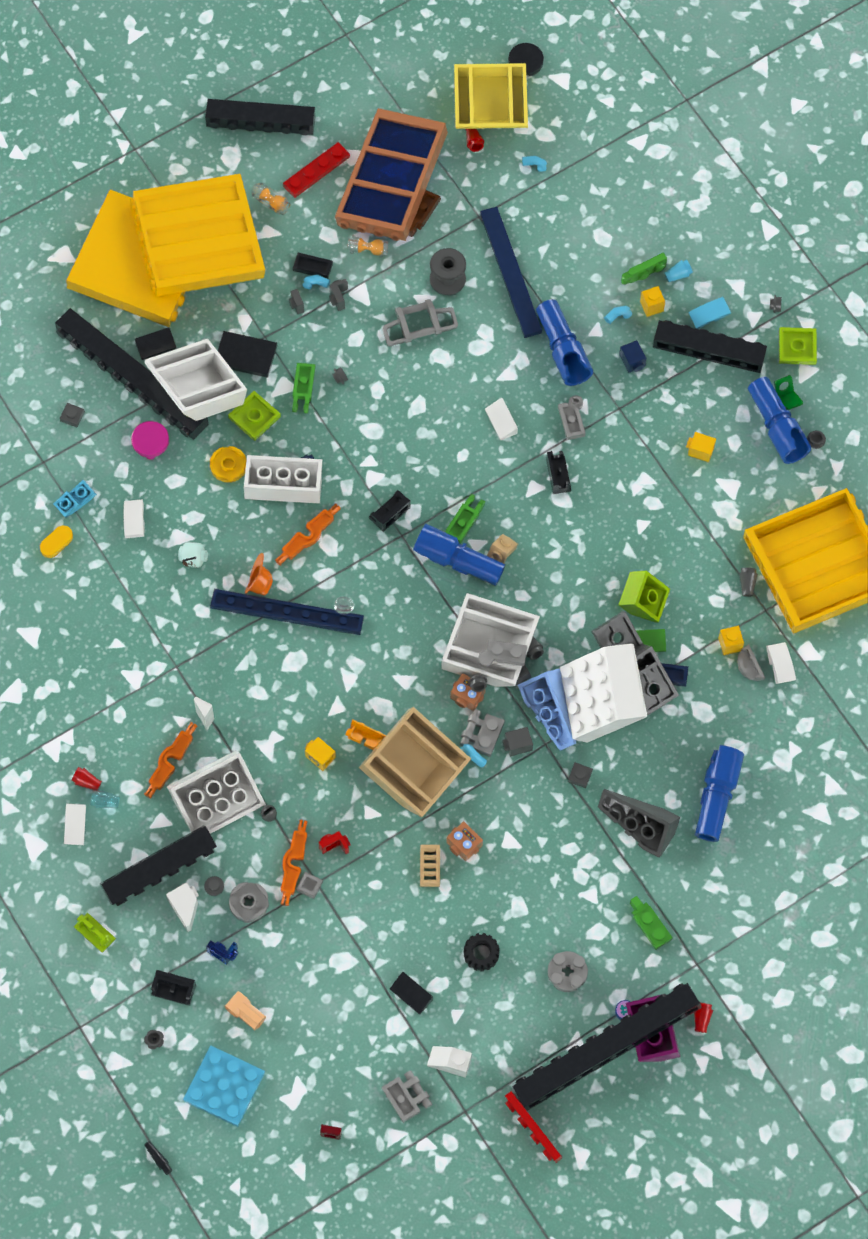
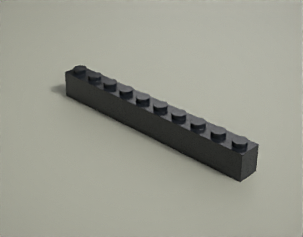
M69 308L55 322L56 333L62 339L66 338L69 340L72 347L76 350L80 349L90 361L93 359L102 371H108L116 382L120 381L130 393L134 392L138 395L141 402L152 406L156 414H162L166 421L172 426H177L185 437L189 436L194 440L209 425L208 417L195 421L184 415L151 371L74 310Z
M681 983L673 988V992L668 995L662 994L655 999L656 1002L651 1005L645 1004L641 1006L637 1013L632 1016L631 1014L626 1015L620 1020L619 1024L615 1026L610 1025L603 1030L602 1034L589 1037L585 1040L586 1043L580 1047L576 1045L570 1048L568 1054L563 1057L557 1056L546 1067L540 1066L536 1068L529 1077L519 1078L512 1087L527 1111L701 1009L702 1006L689 984L686 983L684 985Z

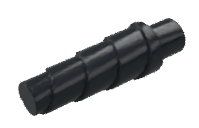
M150 1141L145 1143L144 1146L159 1167V1170H163L166 1175L171 1173L172 1168L168 1165L167 1159Z

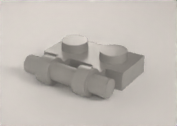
M474 709L472 715H469L466 730L462 732L460 745L468 744L469 741L473 742V747L477 752L491 757L505 720L486 714L485 719L481 720L479 718L481 711ZM475 726L481 728L478 736L473 734Z
M411 1070L404 1074L408 1080L405 1083L397 1077L382 1087L383 1092L403 1123L420 1113L418 1104L422 1103L425 1109L432 1106L427 1091L424 1092L419 1084L420 1080L417 1076L413 1075ZM409 1088H413L417 1094L415 1098L411 1097L408 1092Z

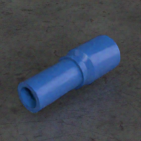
M554 299L544 301L536 308V312L550 341L549 347L553 351L552 357L566 385L575 386L581 384L592 376L593 368L582 344L576 340V335L571 332L558 302Z
M761 377L753 381L748 386V391L765 420L764 425L769 429L768 435L782 461L790 464L801 460L809 454L811 445L797 420L791 418V412L784 407L768 377Z
M425 524L413 548V551L429 558L432 562L443 567L451 565L453 566L452 569L460 573L470 574L494 586L499 582L506 565L467 547L466 543L460 544L457 537L428 524Z
M720 745L719 750H714L711 757V762L704 779L707 787L703 790L700 802L702 808L695 836L711 842L719 841L728 802L733 796L731 791L737 787L744 753L736 748Z

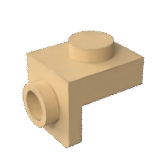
M502 534L492 543L487 556L505 564L507 557L516 550L518 543Z

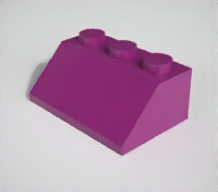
M660 995L627 1002L628 1015H634L645 1004L651 1005L656 1002L655 999ZM674 1025L635 1047L639 1062H662L681 1057Z

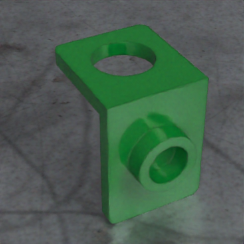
M791 375L774 381L775 390L786 410L803 405V401L794 391ZM783 382H788V387L786 389H779L780 385Z

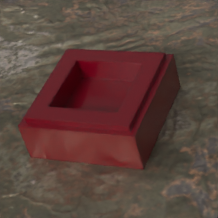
M321 1124L320 1135L321 1137L339 1140L341 1139L342 1128Z

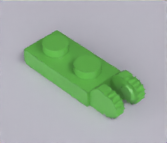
M297 363L292 395V412H297L298 399L305 400L303 410L304 413L309 412L315 364Z
M473 494L469 496L465 504H462L445 531L457 537L460 544L485 505V501L480 500L475 509L471 508L470 506L475 500V495Z

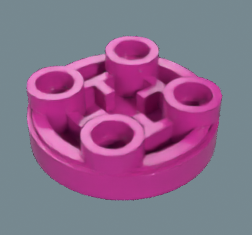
M146 421L139 424L133 430L131 436L134 450L139 455L150 460L161 455L167 449L170 442L166 428L155 421Z

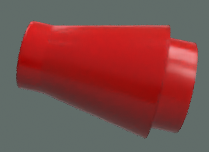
M476 128L465 129L467 147L472 152L482 150L484 140Z
M80 767L77 768L71 780L75 782V785L92 789L96 792L102 783L87 769Z
M700 1003L702 1008L694 1012L695 1032L707 1033L714 1010H712L711 1004Z

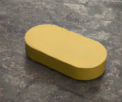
M64 525L57 527L41 542V554L46 558H53L58 555L73 540L72 530Z

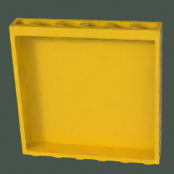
M110 189L66 280L67 289L170 327L171 322H175L177 319L178 307H182L185 301V292L156 297L155 290H151L150 286L151 274H148L146 270L147 257L144 258L142 253L144 244L143 241H139L138 237L140 228L139 225L136 226L134 215L136 212L135 209L132 210L130 204L132 197Z

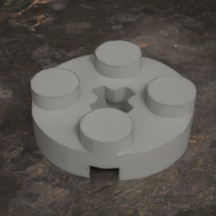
M240 883L231 891L229 899L230 910L237 919L245 923L259 920L265 915L269 907L268 894L260 884ZM245 898H248V899L250 900V899L253 898V899H254V901L252 902L253 905H252V906H249V905L245 906L244 904H245L246 902H245L244 899H245Z
M570 951L557 953L548 965L549 980L556 989L562 992L577 990L587 979L588 968L585 959L577 953ZM570 967V970H573V973H570L569 976H565V973L562 972V969Z

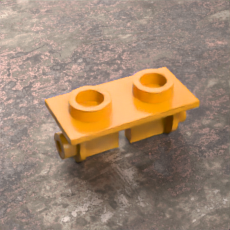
M352 720L350 729L348 728L345 734L348 736V739L359 744L363 739L366 740L364 746L372 750L386 736L382 732L376 731L355 720Z

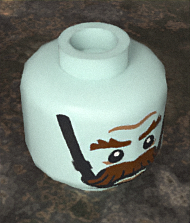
M186 542L179 548L178 559L186 567L199 568L203 562L207 561L208 552L201 543Z

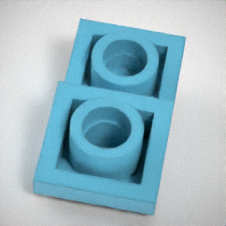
M721 297L688 313L695 327L699 329L713 321L716 322L731 314V311L724 297Z
M82 480L70 492L66 491L53 504L67 518L87 504L97 494L86 481Z

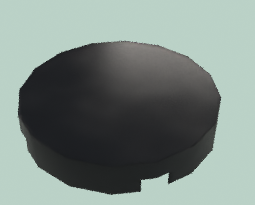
M521 43L513 47L509 52L508 61L509 64L526 63V75L533 76L543 67L544 56L543 52L536 45Z

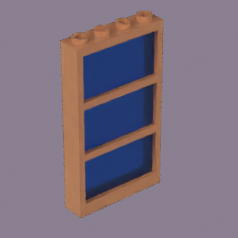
M378 108L336 212L337 225L343 229L350 228L361 233H372L378 237H389L395 241H406L447 136L446 123Z

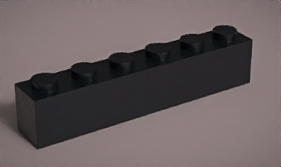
M208 99L205 115L206 127L313 135L315 107Z
M659 320L653 342V348L757 373H761L767 346L760 342H749L743 338H732L722 333L715 334L705 329L699 330L688 325L674 324L668 320Z
M203 825L99 884L110 904L119 906L128 901L126 897L132 894L137 896L145 891L144 887L149 884L152 887L162 882L161 878L167 874L169 877L180 872L178 868L183 865L189 867L196 863V858L201 855L207 857L214 853L213 849L217 846L207 827Z

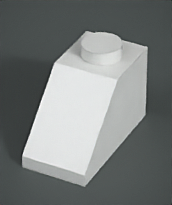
M186 882L167 893L166 896L185 929L189 932L192 929L198 906L196 897L199 895L194 886L189 887Z
M433 1046L427 1066L466 1078L472 1053L454 1047Z

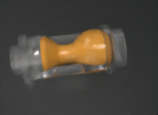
M263 182L253 186L251 190L252 198L269 207L277 214L284 215L289 210L290 202H288L286 197L278 194Z
M352 235V239H348L347 249L350 250L351 254L361 253L364 250H369L372 254L379 255V257L387 256L389 241H385V239H375L370 243L355 235Z

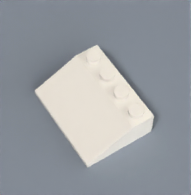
M236 750L167 786L191 832L204 825L211 834L266 805L240 752Z

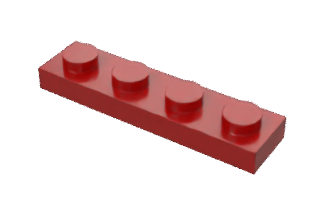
M337 142L283 182V187L296 198L349 159L350 153Z
M510 1091L506 1094L505 1097L508 1101L505 1104L512 1113L514 1111L518 1113L520 1117L517 1120L524 1129L529 1127L532 1131L530 1136L537 1145L539 1143L542 1144L545 1148L542 1152L549 1161L553 1159L556 1163L562 1159L560 1153L513 1092Z

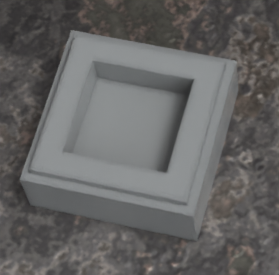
M305 872L296 891L315 899L323 880Z

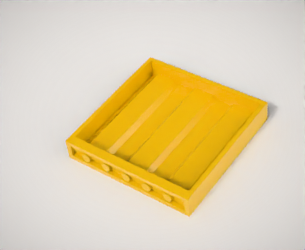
M241 173L133 191V198L130 199L132 210L135 209L136 212L134 220L136 226L139 225L140 228L138 237L139 241H143L144 244L142 253L144 258L147 257L146 270L148 274H151L150 286L151 290H155L156 297L264 278L265 266Z
M847 488L744 531L743 538L793 634L868 603V525L864 521L862 510L858 509L855 504L856 499L854 495L849 493Z

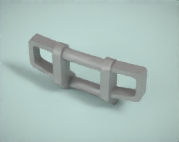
M427 299L420 304L405 308H395L398 320L384 325L383 333L387 346L391 347L404 342H412V339L434 333L438 335L442 332L456 329L458 322L452 307L435 309L431 299ZM427 309L433 326L409 332L404 315ZM450 313L453 325L440 327L437 314ZM400 324L404 338L391 341L387 329Z

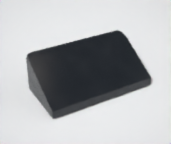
M169 327L135 338V344L141 360L176 349Z
M402 972L390 987L394 994L419 1015L433 1001V996L405 972Z

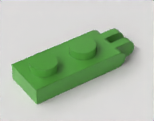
M664 252L623 273L621 283L626 285L638 280H644L654 272H661L667 263V257Z

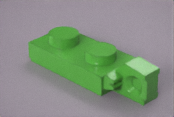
M638 896L630 900V905L634 909L631 912L634 916L633 919L655 950L673 939L647 902L643 904Z

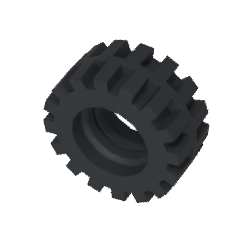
M477 933L466 941L463 951L464 959L470 968L473 967L476 971L477 969L484 971L485 969L490 970L491 967L496 965L499 959V945L496 939H493L491 935L487 936L486 933L482 935ZM478 945H485L490 950L489 956L484 960L477 959L473 954L474 948Z

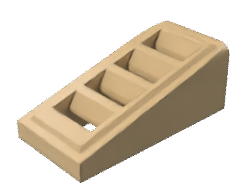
M420 845V887H440V845ZM424 853H436V855H424ZM424 860H436V863H424ZM424 869H436V871H424ZM424 876H436V880H424Z

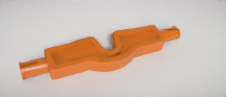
M335 503L328 511L324 509L306 524V528L311 535L305 536L301 532H297L282 548V554L275 559L276 563L281 566L288 558L292 560L304 548L314 545L319 540L321 532L334 521V515L341 510L340 506Z
M190 722L186 731L182 730L173 744L161 753L158 767L149 779L150 786L144 793L146 797L151 799L157 789L161 790L165 782L174 773L175 767L167 760L169 758L179 761L183 759L187 748L193 741L192 734L198 727L195 723Z
M299 820L298 830H295L293 833L290 849L287 850L283 857L284 876L281 885V893H283L281 905L285 903V906H289L290 896L294 895L296 884L301 874V868L292 865L291 861L304 859L307 841L305 830L308 823L306 820H304V823L303 820Z

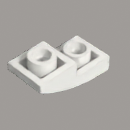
M143 499L124 501L125 538L144 537Z
M786 643L766 646L769 664L773 666L775 683L779 684L796 680L793 663Z
M66 804L64 844L84 845L86 805Z

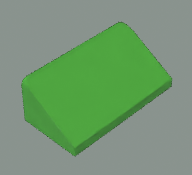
M665 629L636 630L643 644L652 646L655 652H666Z

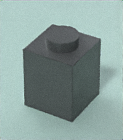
M528 727L505 732V739L502 740L504 750L509 752L510 757L533 751V742Z

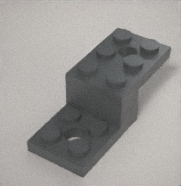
M625 611L618 613L591 631L600 648L634 644L647 716L679 696L652 646L643 644ZM619 632L621 634V640L620 642L615 643L613 640V636L615 633ZM651 684H656L657 686L654 694L649 692Z

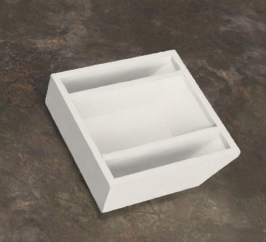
M209 339L144 361L181 412L195 421L244 404L247 388Z
M466 593L442 659V669L458 675L463 673L470 678L480 674L487 678L486 684L495 687L515 686L522 666L499 663L495 660L490 666H482L478 661L479 654L487 651L489 640L527 645L528 652L540 616Z
M634 644L603 647L560 667L571 733L574 740L588 743L647 717Z

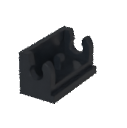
M552 451L547 452L546 462L553 494L571 492L563 451H559L558 455H553Z
M397 490L393 497L377 511L370 514L369 519L384 532L411 508L410 500Z
M156 970L151 987V996L190 1006L196 982L193 979Z

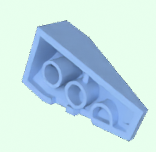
M560 669L544 672L518 684L524 703L536 714L535 718L547 729L546 733L557 748L563 750L577 744L576 740L572 738Z

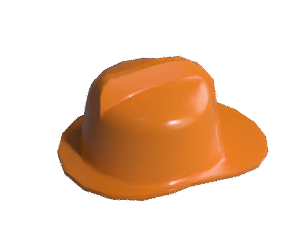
M260 553L254 562L245 594L251 591L256 594L267 595L272 586V575L262 566L264 560L263 553Z

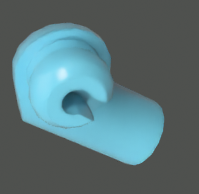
M319 275L307 276L303 279L304 283L302 286L306 289H311L313 284L328 288L330 280Z

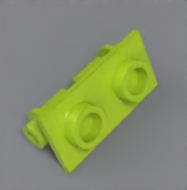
M88 912L85 915L81 914L77 918L78 922L74 928L100 952L103 953L116 939Z

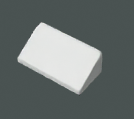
M503 398L498 399L485 408L500 441L517 434V425Z
M195 697L196 713L208 730L214 721L212 705Z

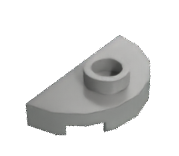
M748 644L742 648L738 655V669L749 680H764L765 676Z

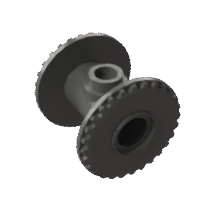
M453 248L440 249L434 253L430 260V284L432 288L443 295L458 293L466 283L465 257L461 252Z

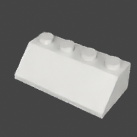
M247 455L244 480L245 499L320 503L322 459Z

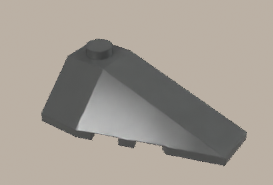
M606 789L602 791L598 808L614 823H618L625 829V833L628 836L631 835L638 842L637 845L657 857L662 856L674 837L680 820V816L666 809Z

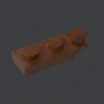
M425 190L408 236L413 237L417 229L421 230L439 204L441 196Z

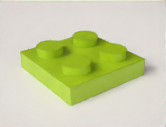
M779 327V364L816 365V328Z
M253 391L245 398L243 405L236 407L228 414V418L254 441L281 417V413L256 391Z

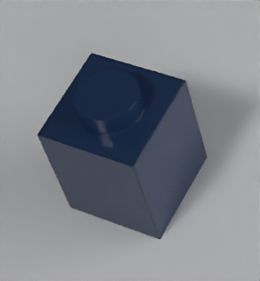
M637 340L620 347L619 356L628 373L641 371L646 366L647 358Z

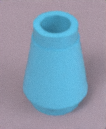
M687 260L679 261L664 272L668 282L689 277V274L693 273Z

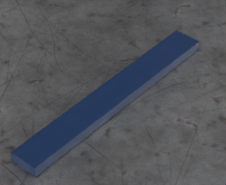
M498 207L480 211V216L523 336L527 338L542 334L539 320Z
M214 589L210 604L211 609L361 635L364 615L219 589Z

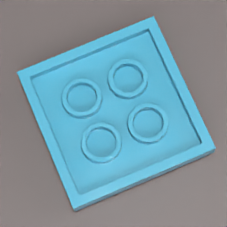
M210 1045L183 1101L238 1127L265 1071Z

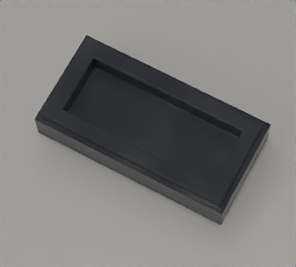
M298 252L293 271L308 275H319L328 279L333 261Z

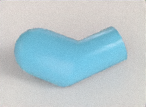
M538 156L522 157L523 166L537 165L539 172L547 170L546 160Z
M628 306L615 307L604 319L607 323L611 324L621 315L628 319L632 316V311Z
M464 744L460 748L479 767L482 768L486 765L487 760L472 745Z

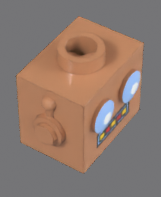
M462 673L458 681H455L453 684L454 687L451 690L450 699L454 700L458 706L462 708L467 707L474 711L478 704L483 701L486 689L481 692L472 691L468 684L470 677Z
M463 821L447 836V844L454 855H460L467 861L471 856L479 852V849L483 846V839Z

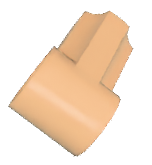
M237 991L224 1007L230 1014L236 1018L239 1017L255 1031L263 1024L266 1016L250 1004V1000L245 995Z

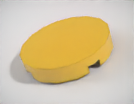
M234 446L217 449L210 458L212 475L222 482L239 480L245 474L246 456L240 449Z

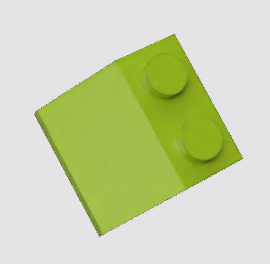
M647 570L630 572L619 606L631 615L659 623L670 588Z

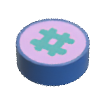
M622 1000L616 1005L615 1014L619 1020L628 1015L626 1003L630 1001Z

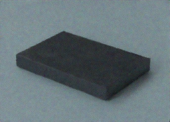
M223 331L218 352L232 370L268 378L278 345L277 342Z

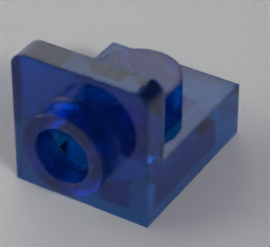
M210 940L206 946L207 953L226 965L229 961H233L239 953L237 951L238 945L235 942L232 943L228 950L218 941L214 943Z

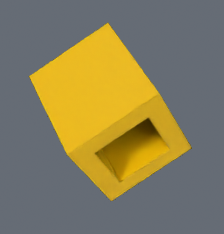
M659 286L641 291L640 303L646 317L664 312L665 299Z
M695 432L693 438L689 437L686 448H689L688 456L709 462L715 448L716 438Z
M739 625L720 630L718 639L723 655L740 652L744 641Z
M319 737L314 741L311 740L305 747L306 758L322 771L336 758V751Z

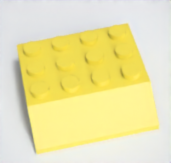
M526 63L454 64L456 129L528 128Z

